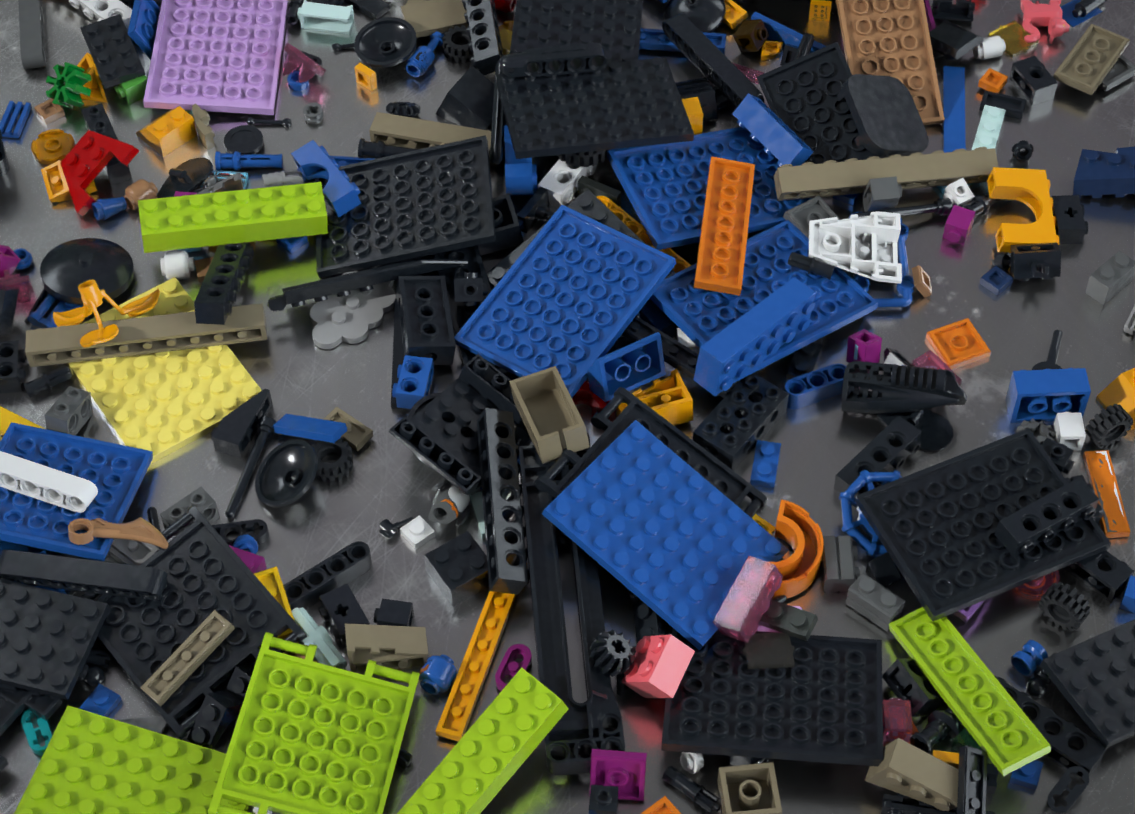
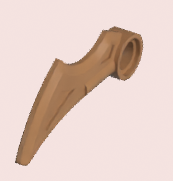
M141 517L128 523H111L101 518L92 520L79 518L71 521L68 525L69 540L78 545L88 544L95 537L135 540L163 549L168 548V542L162 533ZM77 530H87L86 533H80V534H79V533H76L75 531H77Z

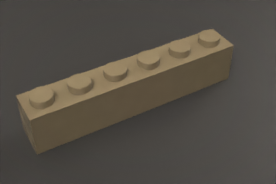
M381 112L376 113L369 130L371 142L378 143V141H383L385 145L413 149H424L443 143L447 144L486 135L490 161L491 131ZM490 162V166L497 167L496 163Z

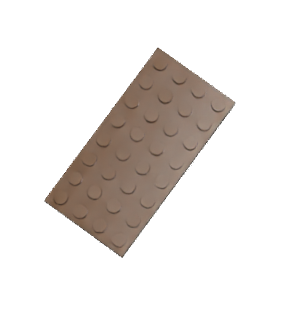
M836 0L846 62L852 75H880L898 79L909 90L924 125L943 123L945 119L924 0Z

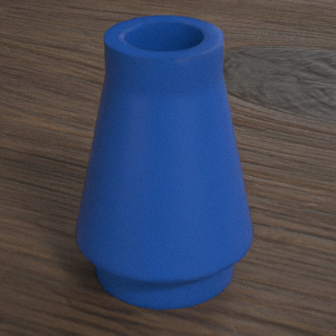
M124 197L97 199L96 202L92 203V210L97 220L102 219L105 221L127 209Z

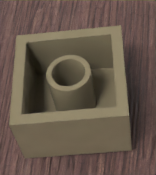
M773 762L719 768L717 784L722 814H782Z

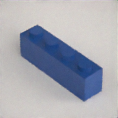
M748 93L732 113L738 119L736 123L742 129H748L751 132L750 137L755 142L762 143L765 146L763 150L771 157L775 156L779 160L777 162L779 166L784 164L800 166L814 152L756 96Z

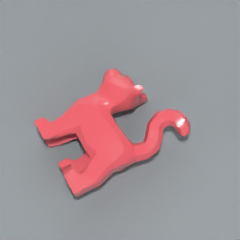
M1020 0V8L1023 12L1022 26L1025 32L1031 34L1024 37L1027 43H1034L1041 37V33L1037 29L1039 27H1048L1050 44H1052L1054 38L1069 32L1070 25L1062 19L1061 0H1050L1049 4H1040L1039 1L1033 3L1030 0Z

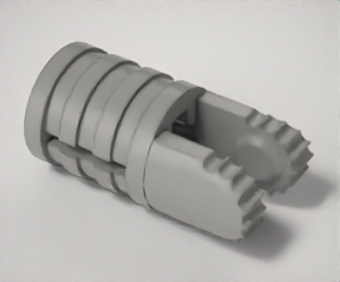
M300 170L262 174L264 188L304 184Z

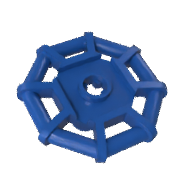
M863 470L845 492L840 493L839 500H841L843 527L841 529L843 533H847L866 551V555H882L887 550L883 544H877L879 538L856 504L854 496L863 486L866 491L874 489L872 482L890 483L902 478L897 470L894 472H868ZM852 506L856 507L859 514L856 522H853ZM861 527L871 537L870 541L856 528Z

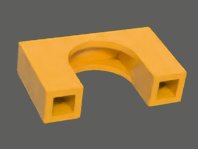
M993 167L987 179L989 198L1020 201L1026 204L1036 217V221L1030 224L1001 223L995 235L997 252L1010 253L1011 245L1057 242L1059 245V235H1056L1055 230L1056 217L1053 216L1052 212L1053 198L1050 197L1049 193L1050 180L1047 179L1046 170Z

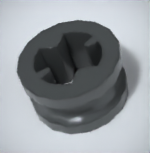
M312 102L304 106L303 113L306 121L316 123L323 119L324 114L319 103Z

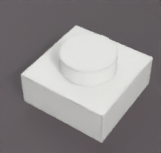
M420 515L400 528V534L415 550L435 537V531Z

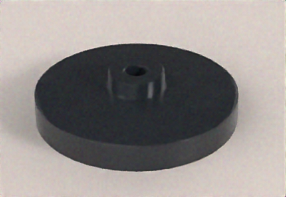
M250 125L234 127L224 137V145L228 153L238 151L241 154H256L264 144L261 131Z

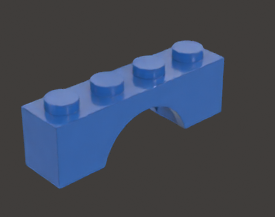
M312 140L291 153L297 168L307 180L314 178L328 179L326 186L322 189L328 205L338 217L361 204L358 197L360 190L354 182H349L350 179L343 169L339 171L337 162L333 157L328 158V152L323 145L318 146Z

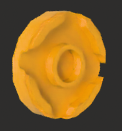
M50 129L38 135L39 138L32 141L31 151L36 161L49 166L59 160L62 161L76 144L70 133H64V130Z

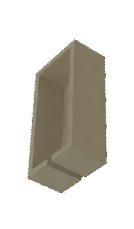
M556 366L509 381L514 403L542 463L559 458L565 448L578 452L590 447L585 424Z

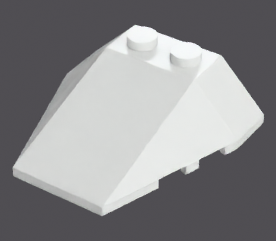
M876 211L871 212L869 216L858 217V214L850 215L848 219L838 220L837 217L811 220L809 221L808 257L812 259L816 257L815 260L834 265L875 281L901 284L902 264L898 263L897 242L901 231L900 214Z

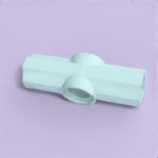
M304 607L293 609L292 614L295 622L307 635L303 641L299 640V643L307 646L309 644L317 645L314 659L318 663L344 669L347 666V661L333 645L327 630L322 625L318 626Z

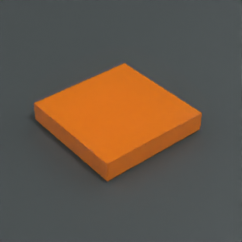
M969 318L928 331L926 334L927 340L947 370H953L990 357V349Z

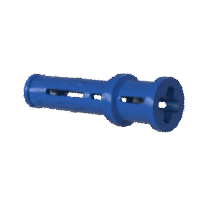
M216 151L215 167L216 171L221 169L239 171L241 168H283V155L241 154L238 151L234 153H220V151Z

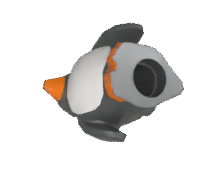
M448 480L440 481L432 488V491H437L432 501L428 519L442 524H448L456 519L455 525L459 527L469 516L470 497Z

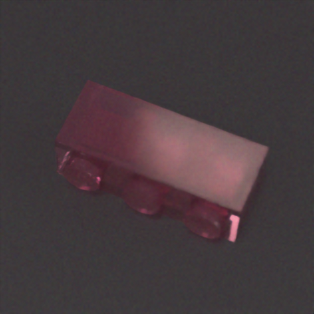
M748 556L713 621L722 634L745 643L749 642L751 636L757 631L762 615L768 610L770 600L775 591L781 586L783 575L774 564Z

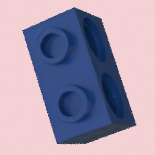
M404 356L403 364H399L397 370L398 383H394L392 396L396 398L398 408L412 409L417 401L429 395L434 377L433 358Z

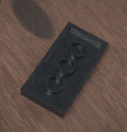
M120 14L80 27L105 89L146 75Z

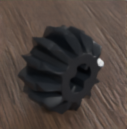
M613 629L600 633L590 646L592 652L589 658L596 661L594 667L599 666L602 669V674L609 672L612 677L625 673L636 659L633 655L635 648L629 645L631 639L626 640L623 638V632L616 634Z

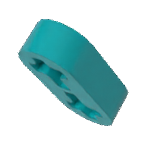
M26 710L21 718L26 738L32 752L36 756L42 757L53 736L48 720L46 721L32 711ZM37 718L38 728L34 729L31 719ZM40 736H43L45 745L40 747L38 740Z

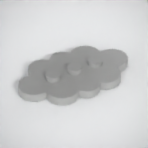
M358 271L346 272V273H344V274H342V275L349 274V273H353V272H358ZM393 281L373 285L374 289L360 292L359 288L350 290V295L337 297V293L328 295V300L314 304L310 309V319L312 324L315 325L312 330L314 344L322 349H332L337 347L342 341L350 344L364 341L369 335V329L376 328L384 321L383 313L389 312L395 307L396 294L391 288Z

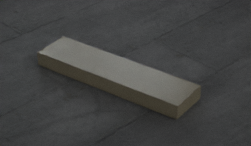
M214 610L140 688L159 706H162L235 627Z

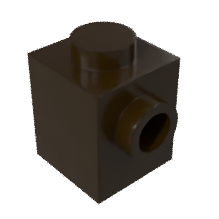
M762 19L744 20L733 37L741 53L758 52L768 39L769 34Z

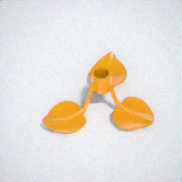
M88 280L78 286L83 307L65 312H53V319L57 327L79 325L93 312L99 329L85 334L80 339L82 347H91L113 339L119 332L115 324L103 328L96 308L103 303V297L120 314H128L129 317H133L154 308L158 302L160 291L157 289L151 294L121 308L106 294L104 289H99L95 280Z

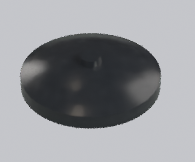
M81 238L62 243L49 251L42 260L40 275L42 285L50 295L66 303L83 305L81 294L78 290V286L81 283L95 280L99 289H104L106 294L111 299H114L125 292L131 285L134 278V266L130 254L122 246L99 238Z

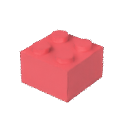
M672 635L643 636L636 645V653L634 655L636 659L624 673L622 683L644 698H673L695 651Z

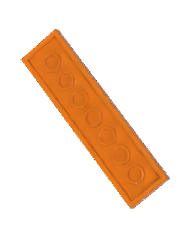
M711 156L694 288L738 296L741 294L755 164Z

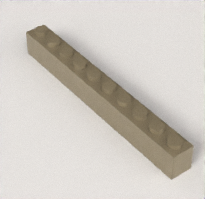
M978 147L970 151L957 149L953 152L935 151L925 155L918 152L902 157L899 154H895L888 158H880L878 156L869 157L866 160L851 158L845 162L829 160L823 164H814V162L803 163L800 166L784 164L777 168L774 174L777 200L783 201L814 198L816 196L860 194L864 192L870 179L897 176V182L901 184L902 190L948 186L961 178H964L967 184L987 182L993 167L999 166L995 148Z
M262 303L232 307V314L227 317L225 325L196 324L195 311L109 320L102 322L103 328L111 324L117 325L119 329L117 336L107 342L91 347H82L80 339L85 334L99 329L97 322L44 329L39 328L26 330L25 353L30 367L262 341L267 340L266 316Z

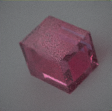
M900 698L883 700V741L892 742L900 738L909 742L913 730L910 700H902Z

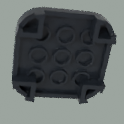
M855 74L841 85V91L837 94L838 101L847 102L860 134L854 140L858 147L863 145L871 152V157L895 154L910 156L913 153H922L928 147L929 138L909 90L901 81L890 76Z

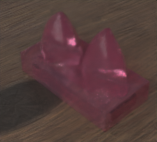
M287 43L283 50L288 55L283 65V76L292 73L300 65V83L310 80L315 74L322 77L326 72V69L290 43Z

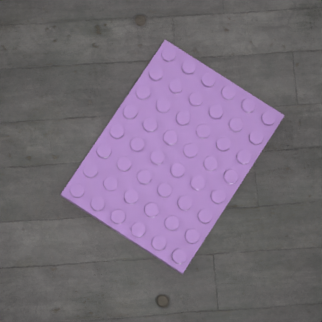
M162 0L144 95V108L174 109L180 106L184 110H192V105L196 103L202 110L205 109L210 112L274 115L286 26L285 16L289 0Z

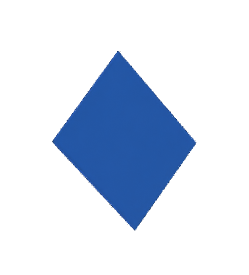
M1073 0L1061 6L1063 11L1062 18L1072 27L1103 11L1096 8L1085 17L1079 16L1075 18L1072 15V11L1075 10V5L1082 0Z

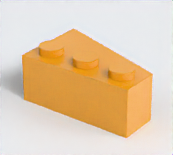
M677 368L671 371V375L665 379L660 380L658 378L647 389L642 390L640 388L632 393L672 425L693 421V399ZM621 403L616 408L617 417L628 406L627 404Z

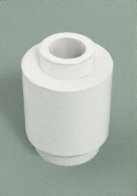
M997 35L984 38V41L973 48L972 51L976 59L985 60L1002 56L1003 51L1006 50L1004 39Z

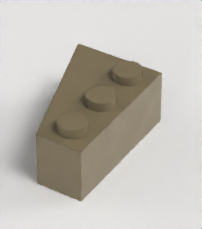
M345 623L346 646L351 672L364 675L368 660L377 661L376 664L400 671L421 669L429 658L425 627Z
M900 738L883 747V761L878 767H869L865 779L869 783L927 803L942 811H950L957 807L959 769Z

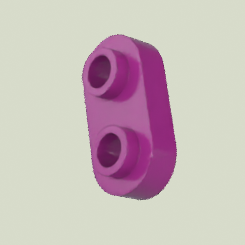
M514 644L507 649L495 675L496 686L500 691L507 685L505 681L511 680L521 668L528 672L532 663V654L526 645ZM516 659L523 660L522 662H515Z

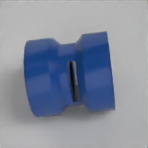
M1029 640L1023 645L1022 651H1017L1011 657V663L1021 675L1029 677L1036 671V666H1040L1042 660L1048 657V653L1040 643Z

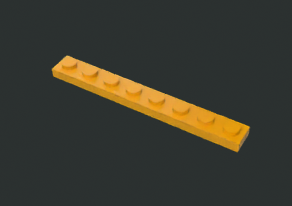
M489 591L435 730L436 736L459 741L464 736L517 597L516 594Z

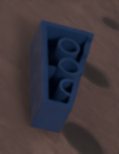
M1082 149L1074 178L1073 195H1079V199H1081V195H1092V198H1102V195L1115 194V197L1135 194V156Z

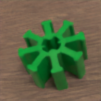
M67 62L64 63L65 66L55 65L53 69L56 72L57 78L47 76L46 83L54 85L49 91H46L47 97L54 99L52 103L68 109H73V105L77 107L83 106L84 102H82L80 94L90 96L91 89L83 85L92 80L91 76L84 73V68Z

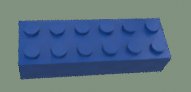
M793 277L700 347L694 381L714 396H717L723 390L727 391L736 380L744 378L754 366L758 367L767 356L770 354L774 355L784 343L791 342L797 333L803 332L809 327L811 323L810 315L815 307L816 292Z

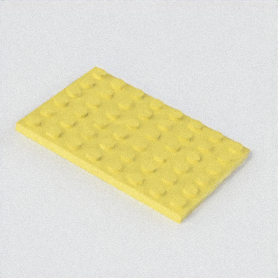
M172 278L119 305L122 308L159 289L158 302L150 311L129 317L128 314L122 315L115 308H112L99 316L101 322L109 320L195 311L194 301L176 278ZM94 317L84 323H96L97 321ZM228 345L66 363L85 391L91 392L92 401L124 446L153 451V459L150 464L212 432L214 427H218L222 418L262 391Z

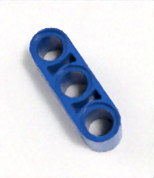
M836 363L788 380L785 383L784 391L789 393L787 408L793 410L800 409L842 394L846 366Z

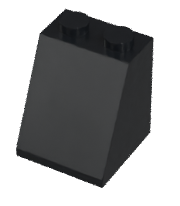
M471 66L449 90L435 114L459 126L482 130L488 129L491 131L494 83Z

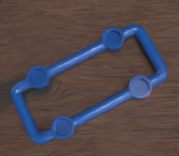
M901 217V231L897 242L898 262L902 264L901 284L897 283L896 288L899 294L903 295V298H874L878 302L877 308L907 307L912 302V293L915 290L913 277L909 275L905 246L909 228L902 223ZM854 273L852 279L868 292L869 279Z

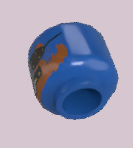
M443 654L440 656H430L419 671L420 686L426 692L433 695L447 692L457 676L456 667L453 665L454 661Z

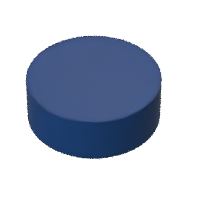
M294 71L287 77L288 86L291 90L302 91L309 86L308 75L303 71Z

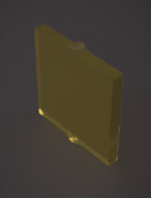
M1015 20L1004 26H999L998 29L988 34V37L998 35L1001 39H1004L1006 45L1005 52L1012 58L1022 52H1027L1028 49L1039 43L1038 40L1034 43H1027L1024 37L1031 34L1025 32L1024 28Z

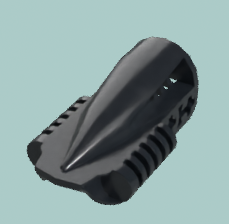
M863 361L850 362L845 368L841 401L843 412L859 414L917 412L939 406L965 405L967 401L966 393L958 385L954 373L950 370ZM855 368H859L860 372L854 374L850 373L854 372ZM879 371H884V375L879 374Z

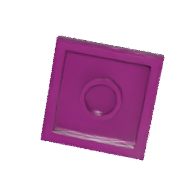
M592 749L590 790L591 785L618 787V799L644 801L647 753Z

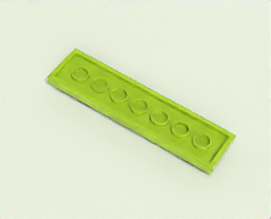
M921 607L889 623L890 632L908 655L913 658L918 668L981 749L987 752L988 758L1002 776L1051 752V745L946 616L932 622L925 609Z

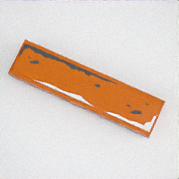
M1109 450L1084 452L1083 460L1089 483L1099 498L1098 503L1103 511V516L1100 519L1102 531L1107 538L1129 537L1130 528Z

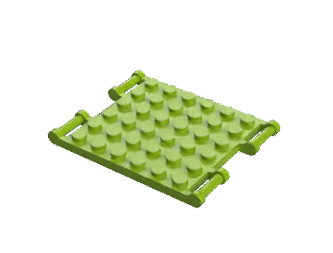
M266 632L208 814H255L221 805L222 798L259 808L258 814H267L268 810L280 814H383L420 673L412 671L411 674L376 664L377 661L368 660L365 674L362 675L314 662L317 645L309 644L307 646L273 637L274 634ZM270 647H273L276 649L288 651L306 657L305 659H302L299 657L291 656L269 649ZM374 674L377 676L407 683L409 685L407 687L400 684L377 679L372 676Z

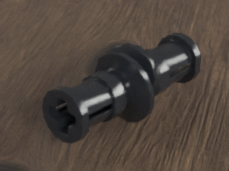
M950 707L945 711L935 710L929 715L928 724L921 732L911 735L910 743L929 754L932 747L943 741L946 737L956 739L960 735L962 723Z

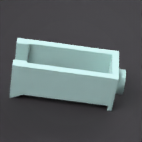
M304 0L302 7H299L297 12L301 29L350 35L355 21L353 5L344 7Z

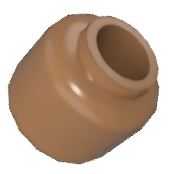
M139 179L125 189L124 198L127 206L132 211H139L138 200L156 199L158 189L153 182Z

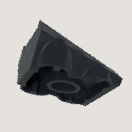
M945 19L942 24L929 32L934 58L945 56L947 60H957L984 41L983 37Z

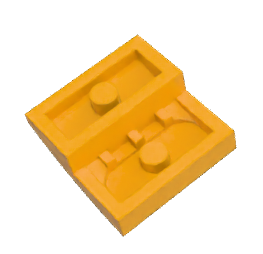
M61 160L41 169L51 202L72 200L60 164ZM94 180L86 188L89 194L97 191Z

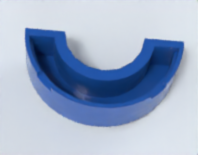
M504 125L506 194L510 193V196L533 195V191L537 190L536 164H532V158L516 159L508 126Z

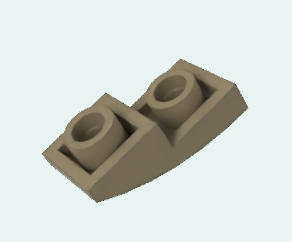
M195 103L192 105V113L196 131L204 147L210 150L215 147L213 139L215 134L209 125L210 116L205 109L202 110Z

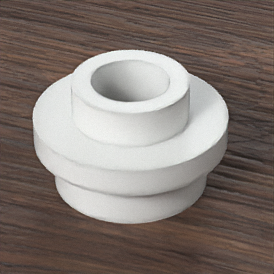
M682 752L680 762L683 769L691 774L698 773L704 766L703 755L700 753Z

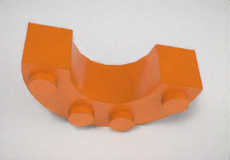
M782 499L777 516L775 537L783 539L791 545L794 553L785 560L767 563L762 596L769 599L785 595L788 599L805 591L814 582L819 573L823 553V535L818 523L811 519L810 513L804 508Z

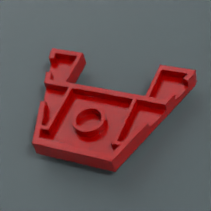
M91 130L85 133L60 163L77 213L84 216L92 207V203L96 202L86 191V188L114 155L121 163L127 166L139 152L136 147Z

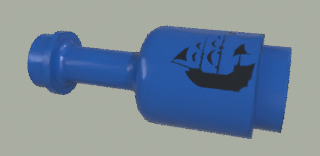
M434 32L431 34L429 44L427 46H419L407 60L406 71L411 76L419 77L424 75L434 62L435 54L433 51L437 46H442L444 36L442 33Z

